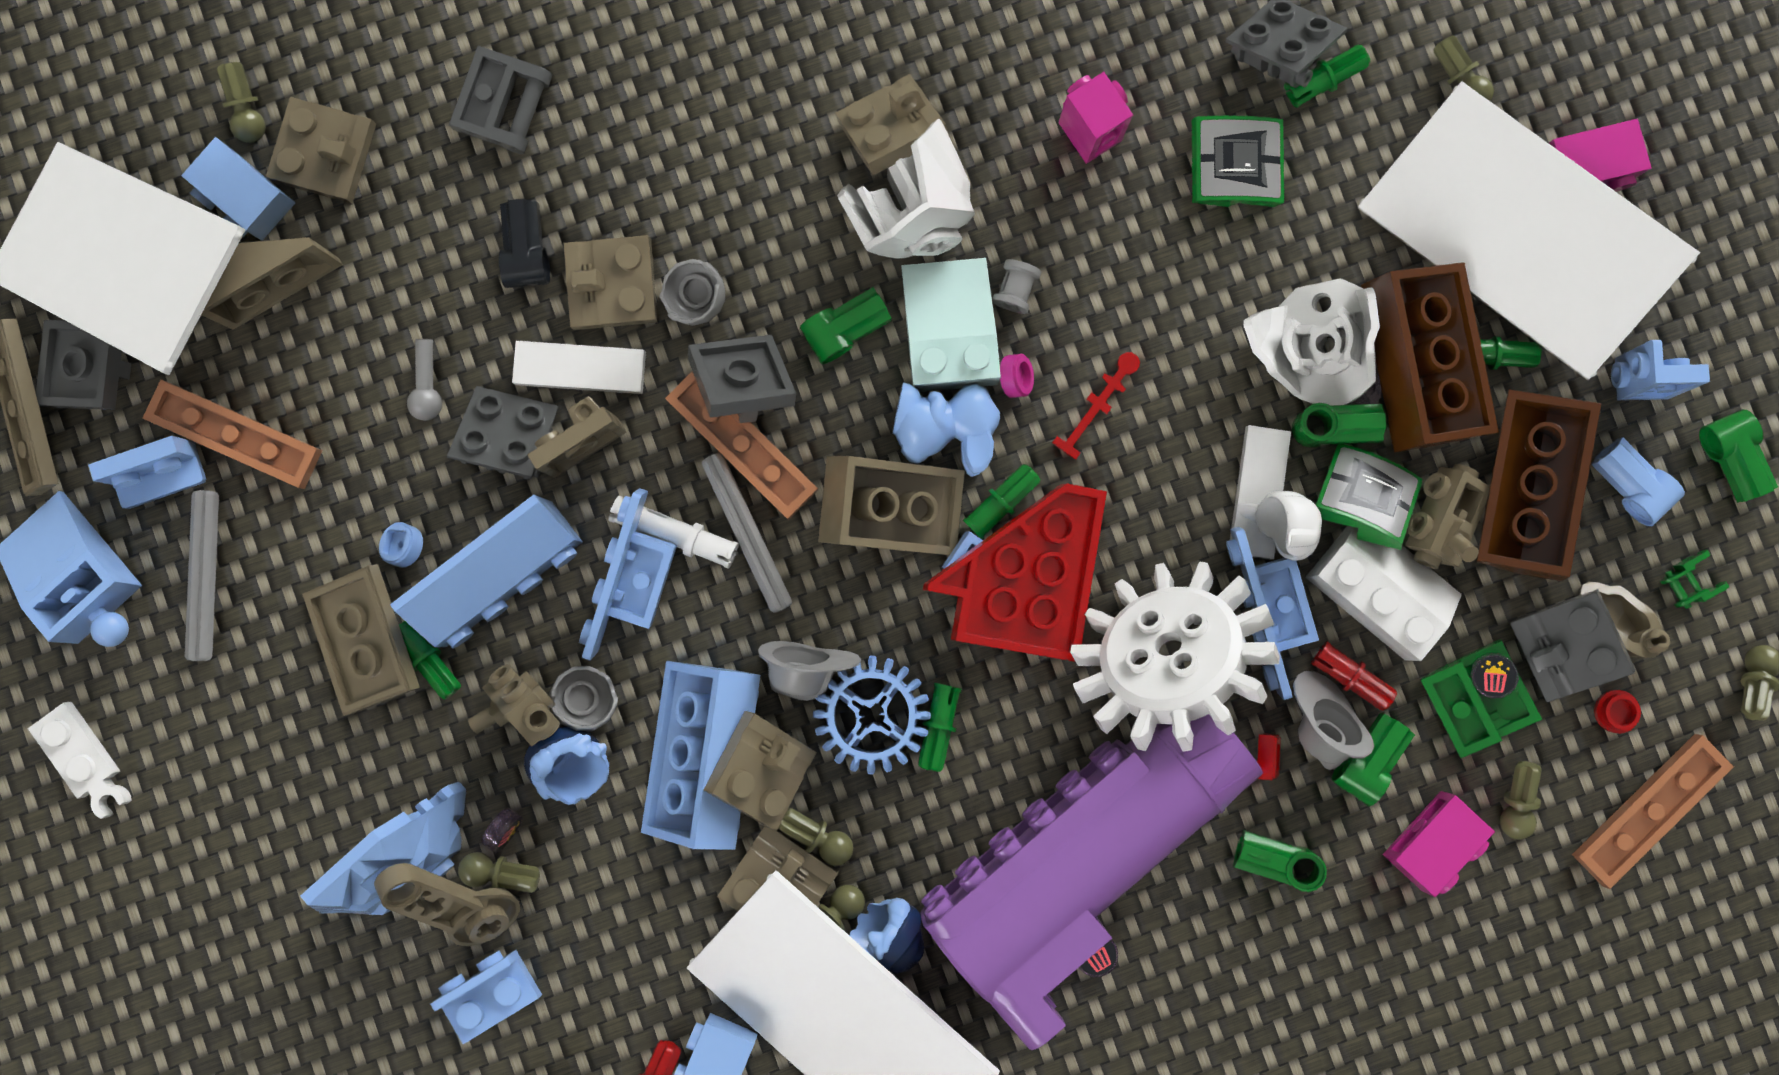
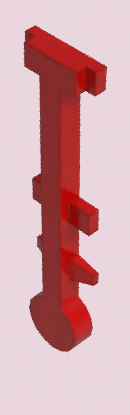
M1132 352L1123 353L1117 360L1118 371L1113 377L1104 373L1102 378L1108 385L1099 397L1092 392L1086 400L1093 405L1066 442L1059 436L1053 440L1052 443L1058 449L1075 460L1078 458L1081 452L1073 447L1099 410L1106 415L1112 407L1106 401L1112 392L1117 390L1124 393L1126 388L1120 381L1125 375L1134 374L1138 370L1140 360L1136 354Z

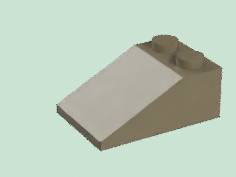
M309 237L239 243L201 315L234 330L343 264L337 256Z
M827 456L818 542L950 555L958 543L965 470L854 456Z

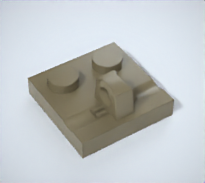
M911 74L835 112L839 125L872 175L895 165L896 161L900 158L904 159L912 156L911 145L937 119L942 121L948 133L945 122Z
M290 97L266 178L278 184L353 204L377 124L370 118Z
M649 235L563 243L570 327L573 330L658 323L652 245Z
M589 396L567 410L573 426L560 434L557 430L552 431L535 442L534 445L537 449L527 455L536 470L556 478L627 433L615 415L605 407L600 408Z
M744 711L704 791L764 826L777 831L804 778L807 768L817 752L755 713Z
M764 826L717 897L736 911H739L767 880V876L777 870L817 906L839 871L812 852H806L805 847L780 830L776 831Z

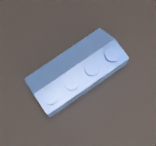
M533 494L392 602L390 606L434 647H447L450 645L452 649L456 648L474 634L471 628L485 618L489 622L502 614L509 607L506 601L517 592L525 595L536 588L543 581L540 576L543 572L553 565L558 569L570 562L578 554L575 548L583 541L552 501Z
M666 661L641 833L692 849H736L741 812L704 791V788L744 711L755 713L761 675Z

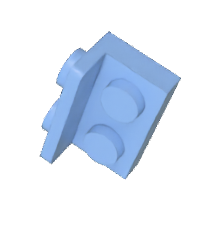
M1650 340L1615 358V363L1611 369V382L1616 388L1617 400L1670 399L1709 383V364L1690 365L1689 358L1663 360L1662 341Z
M169 436L88 464L93 481L113 485V488L116 489L120 505L125 509H131L206 482V476L195 442L176 436Z
M517 950L504 957L500 951H497L476 964L480 971L465 980L461 973L438 987L441 996L430 1003L434 1012L440 1008L443 1009L462 1044H465L534 1002L542 995Z

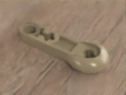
M408 863L395 864L386 868L376 877L374 882L375 890L383 907L446 931L450 940L456 945L473 946L495 939L513 924L520 912L519 901L505 889L494 887L474 891ZM403 883H406V884H404L403 886H401V887H399V888H397V889L392 890V889L395 888L396 886L401 885V884H403Z

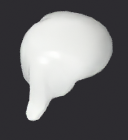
M1273 491L1260 504L1240 503L1237 506L1238 513L1245 518L1255 521L1260 532L1274 541L1276 549L1286 559L1292 561L1303 560L1314 552L1319 543L1322 527L1321 512L1304 495L1292 491Z

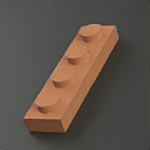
M693 371L665 398L788 520L818 491V488L751 422L740 423L738 414L710 418Z
M160 380L142 418L301 489L306 488L323 451L164 380Z
M1694 734L1572 855L1603 887L1611 889L1734 766L1703 735Z

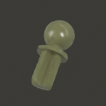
M1452 35L1438 43L1433 51L1450 77L1447 83L1451 85L1458 81L1460 84L1462 81L1491 102L1494 96L1492 82L1484 76L1475 75L1473 70L1480 64L1478 61L1472 62L1457 37Z
M230 62L218 66L217 73L226 102L222 103L223 107H233L234 114L230 119L232 134L238 140L245 143H253L260 140L265 133L266 125L263 117L251 108L250 103L258 101L257 96H252L242 63Z
M1758 645L1747 652L1744 662L1748 673L1743 674L1741 677V684L1745 687L1741 712L1745 715L1746 719L1752 721H1764L1770 716L1773 692L1779 690V680L1775 677L1779 674V651L1769 645Z
M1519 761L1515 766L1511 791L1504 794V801L1511 806L1507 807L1500 816L1501 829L1508 837L1516 840L1526 839L1535 832L1537 820L1531 810L1539 809L1541 806V800L1537 797L1542 769L1540 765L1529 761Z
M788 808L779 829L805 844L806 852L811 853L816 847L819 848L821 858L832 866L845 864L853 855V842L846 833L842 831L827 833L825 832L827 822L824 820L817 823L793 808Z
M481 852L467 854L458 866L460 880L465 885L474 888L481 887L491 881L492 888H506L532 893L536 891L540 880L539 869L535 866L507 862V858L504 856H500L496 864H493L490 857Z
M842 885L833 892L830 908L823 904H820L818 908L842 930H845L841 921L852 920L858 917L864 909L865 898L862 891L856 886Z

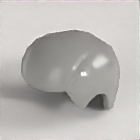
M689 259L676 263L664 276L659 297L671 320L695 326L711 321L721 312L725 302L726 290L721 276L710 263Z
M576 666L565 671L557 677L549 693V697L556 704L551 708L553 715L561 725L576 731L592 732L605 725L615 712L618 703V697L610 677L591 666Z

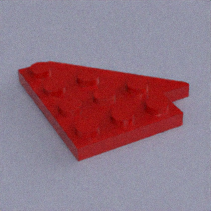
M1068 483L1060 484L925 582L923 585L924 591L958 597L951 640L1075 662L1070 653L1071 645L1082 644L1086 621L1085 613L1088 609L1107 491Z

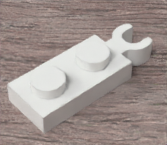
M72 702L62 703L28 728L75 797L79 799L90 794L92 797L91 809L97 817L102 819L113 815L112 810L107 805V799L110 795L115 798L119 805L128 804L132 801L129 791L123 786L115 785L111 780L112 777L121 771Z

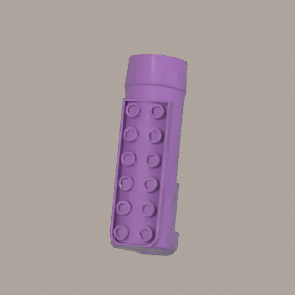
M1209 714L1191 721V730L1194 737L1192 750L1182 751L1172 733V724H1157L1153 738L1146 751L1138 750L1132 740L1127 745L1118 739L1112 744L1110 741L1104 742L1090 754L1089 759L1091 762L1081 771L1072 770L1056 784L1058 790L1046 801L1040 798L1028 806L1022 814L1024 819L1012 830L1006 827L999 831L989 841L991 848L978 859L975 856H971L965 860L955 871L957 877L945 887L941 884L937 885L923 897L921 903L924 907L920 914L925 929L931 934L939 948L962 977L984 1000L992 1005L1029 1050H1035L1043 1046L1066 1026L1063 1018L1054 1009L1057 1006L1048 993L1112 939L1097 916L1198 829L1219 813H1223L1225 808L1241 792L1263 774L1261 767L1234 733L1227 735L1216 727Z

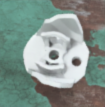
M940 119L934 121L911 145L913 157L900 158L896 161L908 185L907 207L903 211L896 208L887 188L869 192L864 186L856 190L852 185L848 184L837 195L868 252L891 258L935 256L954 248L962 241V236L958 229L968 224L975 215L970 202V182Z
M1341 278L1298 287L1279 307L1257 312L1244 320V328L1252 352L1265 365L1272 377L1301 400L1312 404L1325 403L1330 406L1347 405L1362 396L1376 382L1374 342L1380 325L1376 295L1373 288L1363 289ZM1323 297H1329L1331 299L1330 308L1325 312H1319L1317 309L1318 300ZM1332 336L1335 340V346L1330 352L1325 353L1323 345L1327 341V337Z

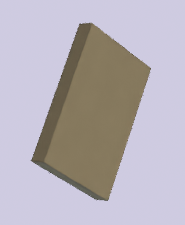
M378 564L368 565L302 594L343 716L357 713L420 688L393 608L390 606L391 601Z

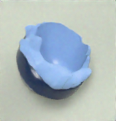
M558 727L556 732L549 738L539 740L535 745L529 746L524 757L525 771L528 779L543 799L552 798L555 801L560 800L568 805L576 804L581 799H588L607 782L609 775V762L606 756L607 746L605 743L601 744L589 732L576 731L570 727Z
M897 897L891 900H884L881 903H869L867 906L868 914L861 913L858 915V925L855 930L850 932L849 936L890 973L898 974L910 970L921 960L924 954L920 912L904 899Z

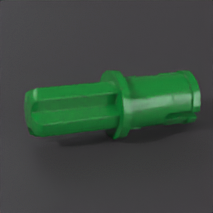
M1356 45L1327 62L1323 59L1319 60L1316 63V67L1311 69L1313 76L1306 87L1299 85L1294 88L1287 82L1284 84V89L1288 91L1286 95L1295 108H1298L1327 90L1330 92L1337 90V84L1369 66L1371 62L1369 54L1362 45Z
M1493 336L1490 340L1480 339L1485 365H1488L1490 370H1497L1499 366L1535 368L1540 364L1542 348L1536 342L1503 341L1500 336Z
M1022 464L995 491L991 488L989 490L991 495L967 518L965 517L963 521L982 540L1008 513L1011 515L1015 513L1013 508L1040 483L1039 476L1030 466Z
M406 621L399 624L414 672L419 671L442 699L445 700L455 694L461 688V684L440 659V648L433 647Z
M934 683L929 710L931 718L927 721H922V725H925L928 730V735L923 738L918 765L922 769L941 772L945 763L951 731L956 732L957 729L953 727V722L962 689Z

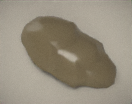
M1587 582L1578 590L1577 596L1596 589L1599 590L1630 657L1638 659L1654 658L1669 648L1670 637L1662 630L1654 611L1622 586H1608L1599 582Z

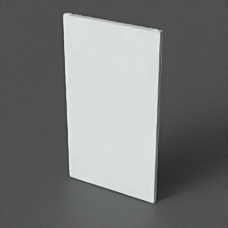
M1462 81L1454 87L1451 95L1370 193L1360 201L1358 206L1359 210L1434 266L1464 262L1471 294L1587 381L1597 374V370L1687 267L1697 260V256L1700 254L1691 245Z
M57 142L0 249V286L158 371L170 375L246 229Z
M777 870L767 876V880L705 948L695 958L690 960L687 969L804 1075H998L1000 1072L998 1068Z

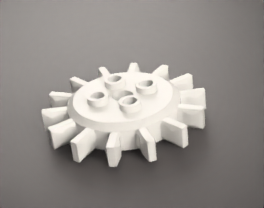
M1164 563L1155 565L1154 580L1157 587L1156 591L1138 597L1134 588L1123 579L1115 583L1118 597L1125 606L1115 618L1092 608L1087 610L1085 616L1091 628L1104 635L1102 644L1071 645L1070 653L1078 666H1101L1102 672L1075 682L1073 686L1082 703L1110 692L1113 693L1114 697L1093 716L1103 732L1108 734L1128 713H1131L1137 718L1132 727L1130 737L1138 750H1147L1157 724H1172V733L1182 751L1185 752L1192 750L1194 735L1190 723L1193 720L1209 714L1216 727L1225 734L1230 735L1236 731L1230 711L1223 705L1233 693H1237L1257 703H1264L1267 694L1262 683L1256 678L1244 675L1247 665L1279 664L1280 655L1275 642H1246L1245 640L1246 636L1274 625V622L1266 604L1237 616L1234 614L1233 611L1251 595L1244 578L1237 576L1218 596L1209 593L1214 577L1208 563H1198L1189 587H1174V580ZM1193 623L1194 625H1200L1196 629H1188ZM1174 640L1182 643L1180 649L1172 655L1164 656L1159 654L1161 646L1168 641ZM1147 657L1143 664H1135L1139 658ZM1185 661L1191 662L1190 666L1185 669L1178 668Z

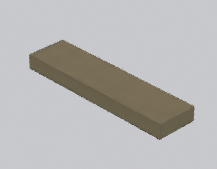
M1 319L0 402L23 493L26 497L42 495L59 483L17 319Z

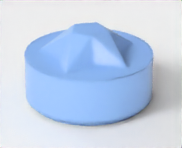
M403 522L390 525L380 539L379 553L381 558L386 563L400 568L412 565L422 551V534L416 527Z

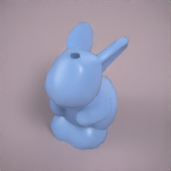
M903 382L892 434L896 436L901 446V453L910 463L920 464L927 457L941 451L952 439H958L961 441L962 464L966 474L972 477L983 472L993 457L994 441L992 435L999 425L1000 411L992 401L988 390L977 383L963 386L949 401H946L942 393L937 391L930 392L927 397H921L917 388Z

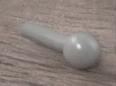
M415 339L416 389L407 398V408L410 414L416 419L423 421L435 418L442 408L441 397L433 389V339Z

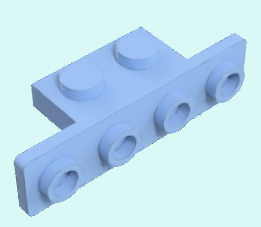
M639 488L633 492L631 497L625 496L621 503L617 516V521L623 522L619 538L612 537L604 559V562L610 564L606 580L600 578L597 582L592 597V603L598 605L594 619L586 620L579 639V643L585 645L582 654L584 659L591 660L598 653L609 616L647 629L652 626L677 545L636 532L647 498V490Z
M1240 527L1230 529L1232 540L1226 541L1228 553L1233 566H1241L1243 577L1251 593L1243 602L1245 608L1252 607L1254 609L1266 604L1274 622L1273 626L1252 634L1254 642H1275L1280 655L1279 664L1262 666L1267 686L1270 691L1276 690L1283 700L1293 698L1280 651L1319 641L1297 561L1281 558L1255 566L1244 529Z

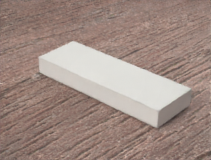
M516 341L512 383L519 386L643 394L646 351L643 349Z
M1248 425L1245 427L1232 528L1240 527L1244 529L1252 557L1272 560L1275 554L1274 541L1260 532L1255 521L1240 515L1237 511V506L1240 503L1260 504L1273 491H1283L1291 431Z

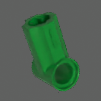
M872 287L834 310L833 308H827L813 315L800 325V329L819 362L824 365L847 353L854 347L856 341L891 322L892 318L880 295Z
M1316 403L1310 405L1295 417L1292 423V433L1299 444L1309 448L1318 447L1322 444L1379 443L1384 441L1386 415L1382 404L1330 406L1325 403ZM1308 416H1316L1322 420L1325 427L1323 435L1319 436L1310 432L1307 427Z
M1742 409L1700 428L1699 440L1705 453L1712 460L1720 463L1737 503L1761 497L1778 488L1759 445L1763 441V430L1753 413Z
M1379 713L1368 730L1374 743L1372 753L1365 758H1348L1335 768L1331 778L1332 782L1369 807L1376 804L1388 789L1392 780L1390 772L1415 736L1408 727L1385 713Z
M1243 830L1238 840L1233 867L1291 885L1303 892L1317 890L1326 880L1327 869L1324 861L1306 847L1290 845ZM1303 858L1311 859L1313 863L1311 874L1304 879L1294 878L1293 866L1295 863Z

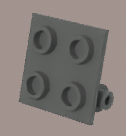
M1270 0L1228 36L1225 42L1232 45L1231 52L1236 55L1237 61L1249 64L1262 73L1268 70V75L1273 78L1279 75L1280 80L1289 83L1294 88L1299 85L1306 87L1313 76V71L1309 70L1308 66L1341 38L1348 28L1331 21L1325 16H1320L1297 6L1289 0Z
M476 386L447 458L461 461L465 465L470 463L486 467L490 471L498 470L502 474L507 472L523 476L526 480H530L532 477L539 478L541 471L536 470L527 454L537 449L534 444L538 439L550 433L559 406Z

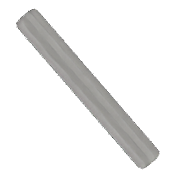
M721 453L708 456L702 461V466L770 611L776 613L788 608L792 604L791 597L725 457Z
M206 490L194 491L191 495L185 658L190 661L211 660L213 652L219 495L214 491Z

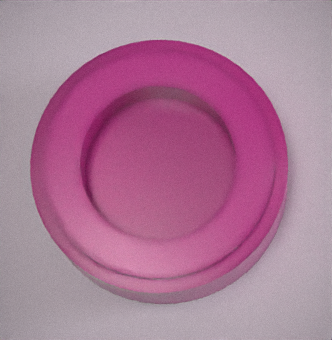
M1024 354L1006 355L1000 364V382L1004 393L1009 398L1028 396L1034 385V371L1030 360Z

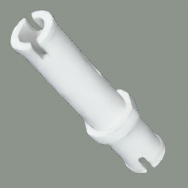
M618 496L615 499L610 510L614 514H610L608 518L610 522L623 525V522L617 521V516L624 497ZM643 507L636 530L642 534L676 544L678 548L683 549V554L692 558L695 554L723 565L727 569L732 565L737 553L735 550L737 551L739 543L735 541L732 542L704 531V526L695 523L692 526L647 507Z

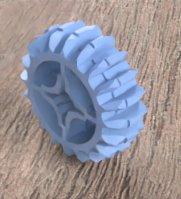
M869 656V669L862 670L860 662L858 666L853 667L854 673L848 675L846 670L837 671L842 681L837 684L831 679L828 683V688L833 690L832 694L829 696L823 693L815 698L817 701L827 704L826 710L818 709L813 711L814 718H826L827 725L817 727L815 733L819 736L829 732L832 737L823 744L822 748L824 751H829L837 744L841 750L836 755L834 761L838 764L843 762L847 754L854 757L850 764V770L853 772L858 770L860 760L868 761V774L875 773V761L882 760L884 770L890 772L892 771V763L889 757L896 755L902 765L906 764L908 758L902 749L907 746L916 753L920 750V745L911 739L913 734L921 737L928 735L926 728L916 724L917 719L928 720L931 718L929 711H917V705L926 703L929 698L927 694L913 696L911 691L921 685V681L918 678L912 680L908 685L902 681L909 672L906 666L899 670L897 676L890 673L893 667V659L887 658L884 670L876 669V656ZM866 678H877L888 682L881 692L871 699L862 698L847 688L852 683ZM898 690L904 696L909 710L905 731L897 726L887 713V707ZM883 696H886L887 698L881 705L884 711L880 712L879 715H885L883 722L891 728L889 729L882 723L878 724L873 721L869 726L866 725L861 733H858L857 731L863 724L860 718L864 717V715L860 714L861 708L853 700L862 706L865 705L871 708L875 703L878 704ZM839 699L845 702L856 715V725L846 739L841 734L836 721V706ZM872 731H880L896 741L892 745L880 750H864L856 747L864 736Z

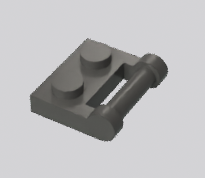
M477 46L451 117L450 127L455 131L502 146L512 152L524 154L528 145V140L525 139L543 88L549 87L553 74L540 66ZM520 77L526 79L527 83L508 132L500 129L499 126L516 79Z

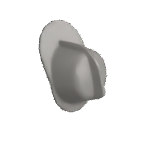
M768 642L762 644L758 649L759 656L768 662V677L771 689L798 700L808 701L817 698L818 695H822L827 691L828 683L831 681L834 672L851 669L858 666L861 662L859 655L849 651L815 648L796 642Z
M1304 671L1298 674L1293 687L1295 698L1303 712L1298 728V737L1304 749L1317 758L1328 770L1337 768L1350 757L1365 758L1369 756L1374 748L1372 736L1359 720L1338 686L1326 676L1315 671Z

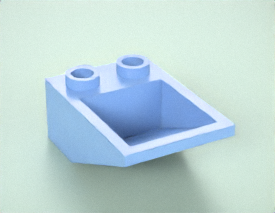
M58 491L0 543V562L21 609L48 642L79 644L91 633L93 640L99 645L105 647L117 646L126 639L129 626L126 619L114 611L142 585L67 495L62 491Z

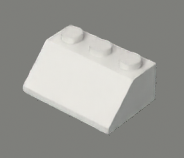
M1347 526L1305 578L1401 658L1408 661H1422L1449 628L1462 594L1431 568L1414 561V554L1403 545L1401 550L1358 540V528Z

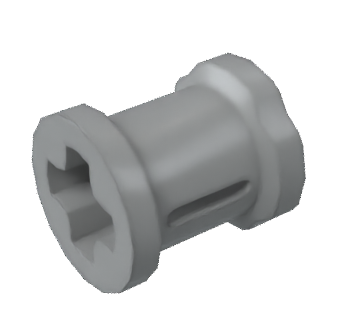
M1007 259L1003 267L1006 270L1005 277L999 293L994 294L992 301L1003 309L1027 314L1029 310L1027 300L1034 280H1039L1041 270L1022 261Z

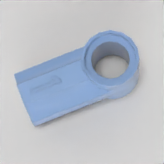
M1624 437L1615 440L1612 444L1605 447L1591 463L1624 497L1622 505L1635 520L1646 526L1652 527L1685 495L1683 487L1674 477L1663 470L1654 469Z

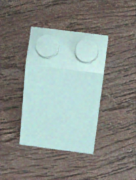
M986 258L901 265L912 386L917 388L919 392L960 389L965 385L974 383L981 386L998 385L1001 378L999 353Z

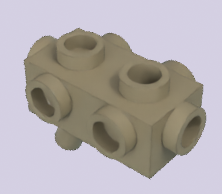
M1454 464L1453 468L1439 467L1438 472L1432 474L1426 480L1424 493L1427 497L1420 512L1411 517L1407 529L1410 536L1405 546L1416 552L1413 557L1414 561L1426 567L1438 569L1440 564L1460 567L1462 560L1472 562L1477 558L1479 550L1470 541L1485 510L1490 489L1489 485L1478 479L1479 472L1465 465Z
M508 664L496 669L489 677L488 683L482 687L491 699L490 706L468 719L470 728L476 734L495 723L502 727L507 722H510L531 746L535 745L539 740L549 738L560 725V722L549 711L556 705L555 702L527 671L519 676Z

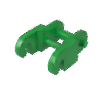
M1708 549L1699 551L1696 556L1687 557L1673 565L1675 572L1672 573L1671 570L1665 572L1666 577L1660 580L1661 584L1669 583L1677 596L1678 601L1674 603L1675 608L1684 606L1685 609L1692 607L1691 602H1705L1729 588L1727 581L1716 584L1715 588L1701 589L1692 571L1696 569L1695 564L1711 555ZM1686 575L1695 590L1688 595L1678 580Z

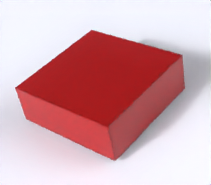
M1259 734L1257 763L1261 767L1263 774L1258 779L1274 780L1280 774V734Z

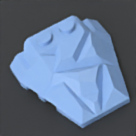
M460 782L447 785L439 790L430 800L426 798L415 806L418 810L417 812L408 815L403 812L374 829L301 894L300 897L308 906L319 911L321 914L353 913L384 915L390 910L383 907L375 890L374 882L376 877L386 868L395 864L408 863L438 876H444L455 865L451 858L461 850V833L456 822L464 815L465 787ZM403 883V884H401V885H398V886H396L395 888H393L392 890L397 889V888L403 886V885L406 884V883Z

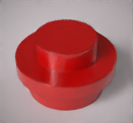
M1610 690L1598 698L1594 714L1596 721L1604 730L1621 734L1632 730L1637 725L1641 717V708L1632 694L1623 690Z

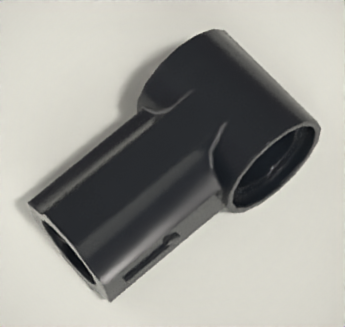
M513 199L500 204L504 250L499 252V269L503 286L505 288L549 284L550 264L547 250L542 242L539 203L525 199Z

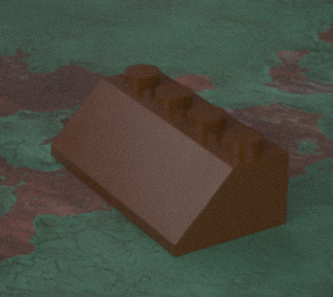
M1465 263L1390 271L1361 284L1363 289L1373 288L1376 295L1380 328L1374 342L1375 355L1394 453L1499 433Z
M1508 390L1476 562L1517 574L1556 581H1564L1570 577L1602 403Z

